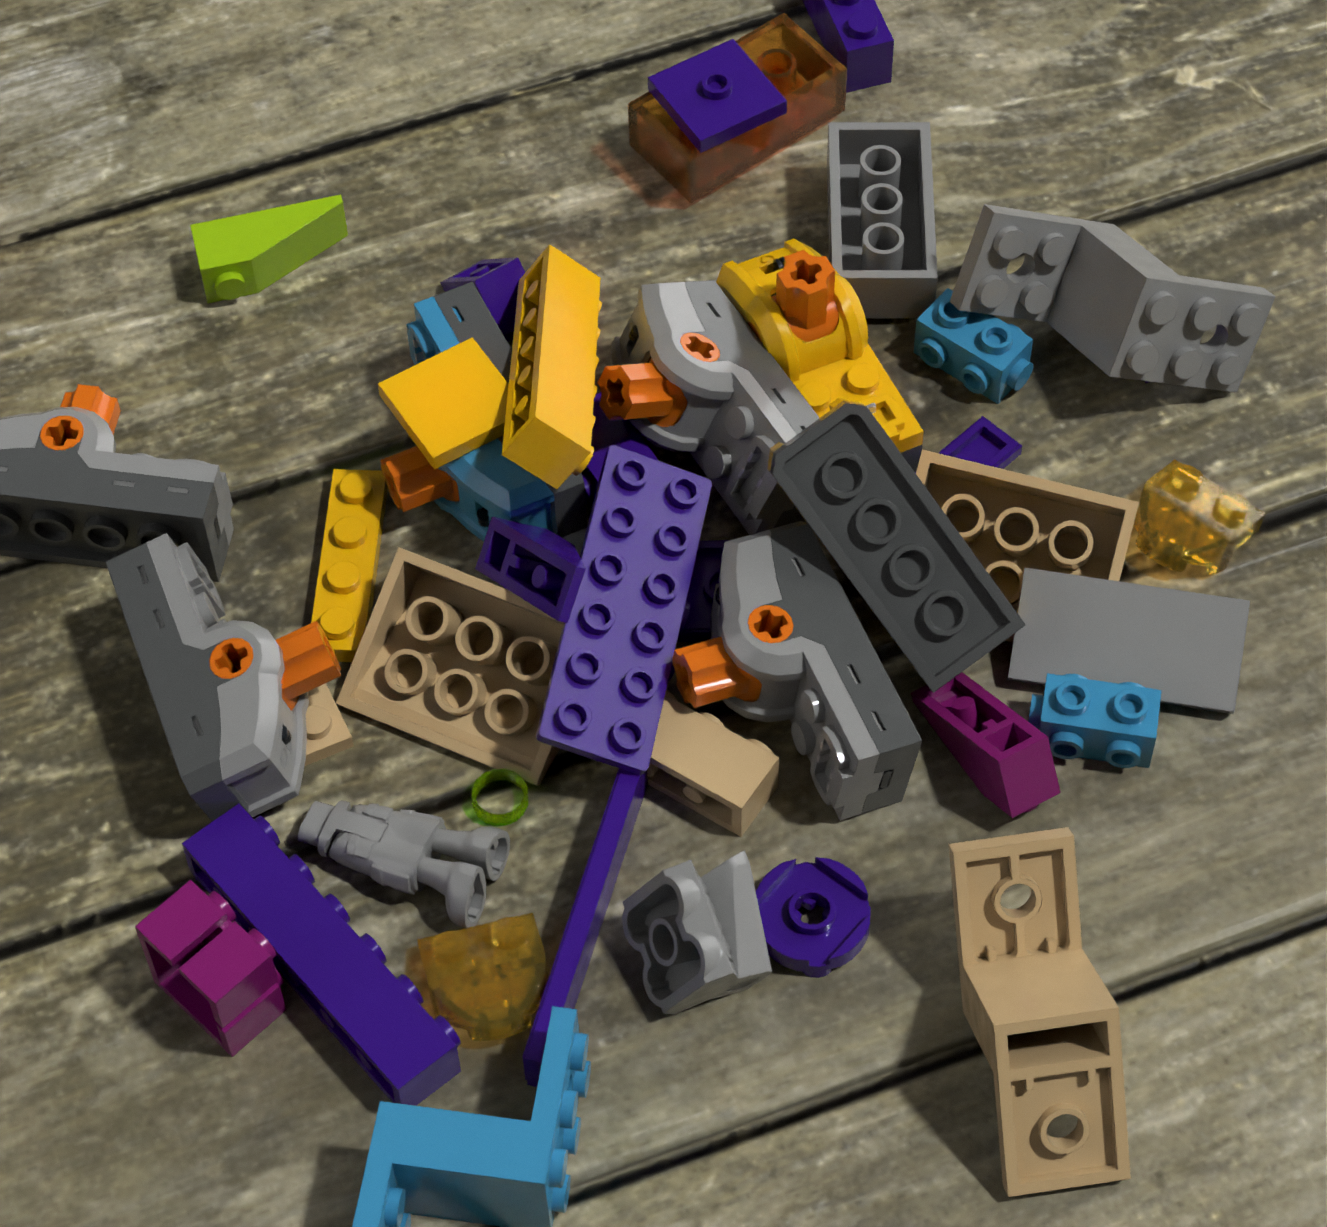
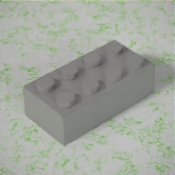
M828 122L827 199L829 262L840 276L847 279L855 290L865 318H919L936 300L938 280L930 122Z

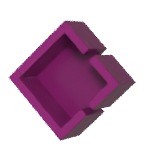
M190 880L135 926L154 982L233 1057L286 1011L280 988L284 984V980L274 966L273 958L277 954L266 937L255 928H252L247 933L234 921L236 919L235 912L219 893L212 891L207 895Z

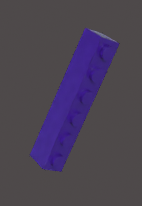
M238 803L185 840L182 846L190 872L209 893L216 891L228 902L236 914L234 921L247 933L252 928H255L266 937L276 951L277 955L273 958V963L280 975L392 1103L417 1106L461 1072L457 1047L461 1045V1041L450 1023L441 1015L433 1019L421 1006L424 1002L413 982L404 974L396 978L384 965L387 960L376 941L367 933L361 937L355 933L348 925L351 920L340 901L331 893L325 897L320 894L312 885L315 883V879L307 865L296 854L289 858L278 847L280 840L276 832L265 818L258 816L253 819Z

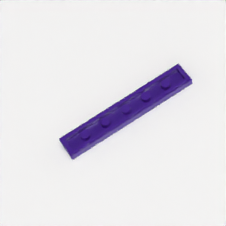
M620 768L618 770L522 1056L527 1085L534 1087L538 1085L552 1006L575 1009L648 786L647 771L643 775H638Z

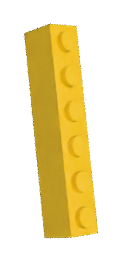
M549 244L520 278L518 284L502 456L553 488L558 489L571 474L579 475L587 467L594 453L591 440L592 429L596 421V417L593 415V404L597 393L595 370L599 357L596 356L597 340L600 336L598 315L602 302L599 300L601 278Z

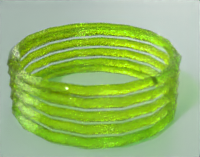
M505 768L492 769L483 773L475 780L472 787V804L476 815L485 823L494 826H503L516 822L525 814L528 807V789L524 779L515 771ZM498 780L515 783L521 788L524 797L520 805L505 814L487 812L476 801L479 791L486 784Z

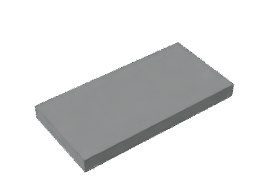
M1024 568L1018 615L1026 625L1014 634L1008 680L1045 686L1046 676L1049 673L1056 675L1078 674L1090 680L1117 684L1133 682L1145 688L1162 690L1160 703L1233 714L1235 712L1250 601Z

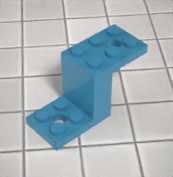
M552 1006L531 1121L380 1101L352 1227H411V1214L499 1227H552L555 1212L565 1213L567 1209L571 1176L566 1174L568 1154L576 1155L581 1128V1117H576L578 1097L586 1098L591 1073V1061H587L589 1035L579 1033L577 1009Z

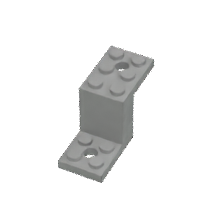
M984 204L950 303L959 311L1047 322L1109 377L1237 392L1276 296L1262 287L1178 275L1115 224ZM1024 253L1025 258L1022 266L1016 272L1007 274L1009 262ZM1217 325L1214 336L1208 342L1200 344L1203 333Z

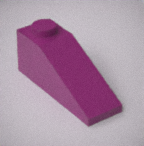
M963 672L934 693L927 685L911 692L913 703L979 791L1011 818L1021 813L1029 812L1040 803L1061 793L1048 736Z

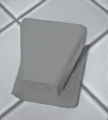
M745 850L726 860L702 877L698 875L691 860L662 870L622 902L624 906L622 920L625 936L629 944L635 950L641 952L645 963L643 969L645 991L649 999L656 1006L662 1008L663 1014L675 1015L707 1000L747 990L772 973L751 866Z

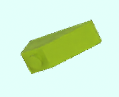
M341 194L190 225L207 303L233 300L242 296L257 294L348 236Z

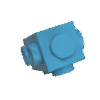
M947 288L916 320L914 353L920 356L929 366L939 368L961 381L973 393L982 394L999 404L1012 389L1018 391L1028 381L1033 371V363L1030 362L1033 339L1027 336L1019 327L1007 324L994 315L959 311L950 303L953 291Z
M1047 673L1044 694H1032L1028 722L1048 736L1052 755L1057 758L1075 759L1079 757L1105 761L1120 768L1135 766L1149 768L1156 742L1162 690L1145 688L1133 682L1117 684L1090 680L1078 674L1056 675Z

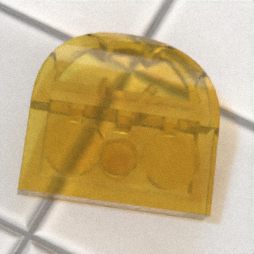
M1174 459L1151 477L1141 491L1137 501L1139 505L1133 525L1138 532L1136 546L1153 561L1174 571L1183 572L1188 564L1207 566V573L1209 575L1216 574L1225 570L1234 551L1259 531L1266 513L1251 505L1244 496L1227 491L1205 478L1195 467L1182 464Z
M533 913L506 917L482 925L456 931H446L438 935L417 939L435 1018L441 1015L450 1025L467 1030L469 1037L474 1041L504 1039L516 1035L531 1026V1015L539 1008L549 979L544 948Z

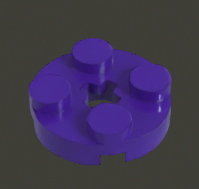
M815 857V863L804 862L796 864V859L786 861L773 868L762 879L756 890L769 956L787 968L802 971L805 975L813 978L824 977L832 969L841 967L852 960L861 951L868 939L871 908L868 902L866 887L859 876L842 863L829 858ZM817 905L824 908L822 913L823 922L807 924L801 921L802 915L798 909L802 906L808 910L814 909Z

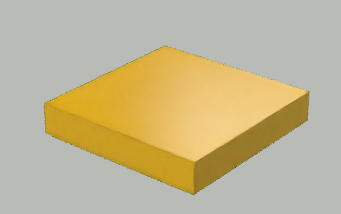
M473 337L378 383L379 396L434 470L504 435L509 384Z

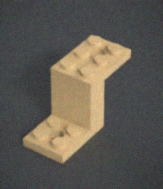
M1069 827L949 844L963 1013L994 1075L1002 1182L1007 1196L1013 1197L1131 1179L1119 1007L1082 949L1073 833ZM1024 884L1031 888L1030 897L1023 906L1016 909H1007L1001 906V896L1010 886ZM1064 1114L1074 1115L1078 1118L1075 1129L1067 1136L1057 1138L1047 1134L1048 1125L1054 1118Z

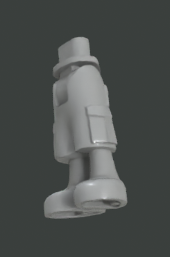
M343 800L339 801L335 806L315 801L311 805L298 832V840L318 847V852L322 857L332 858L343 866L371 876L372 880L382 886L387 885L395 890L412 895L416 892H421L426 885L436 889L445 896L446 911L449 919L456 926L472 929L477 924L483 912L486 900V879L492 881L499 879L506 866L510 850L508 832L496 827H479L472 831L446 829L443 818L439 816L420 813L415 810L401 809L400 812L394 811L393 808L379 806V804L375 803L353 805L351 808L350 802ZM441 854H444L447 856L454 857L463 862H449L439 859L441 857Z

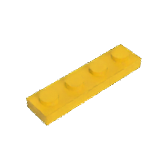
M333 469L311 623L317 621L320 624L335 652L338 662L353 661L372 614L388 485L380 470Z

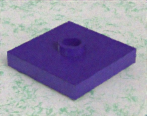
M734 39L648 77L649 92L700 153L787 113V100Z

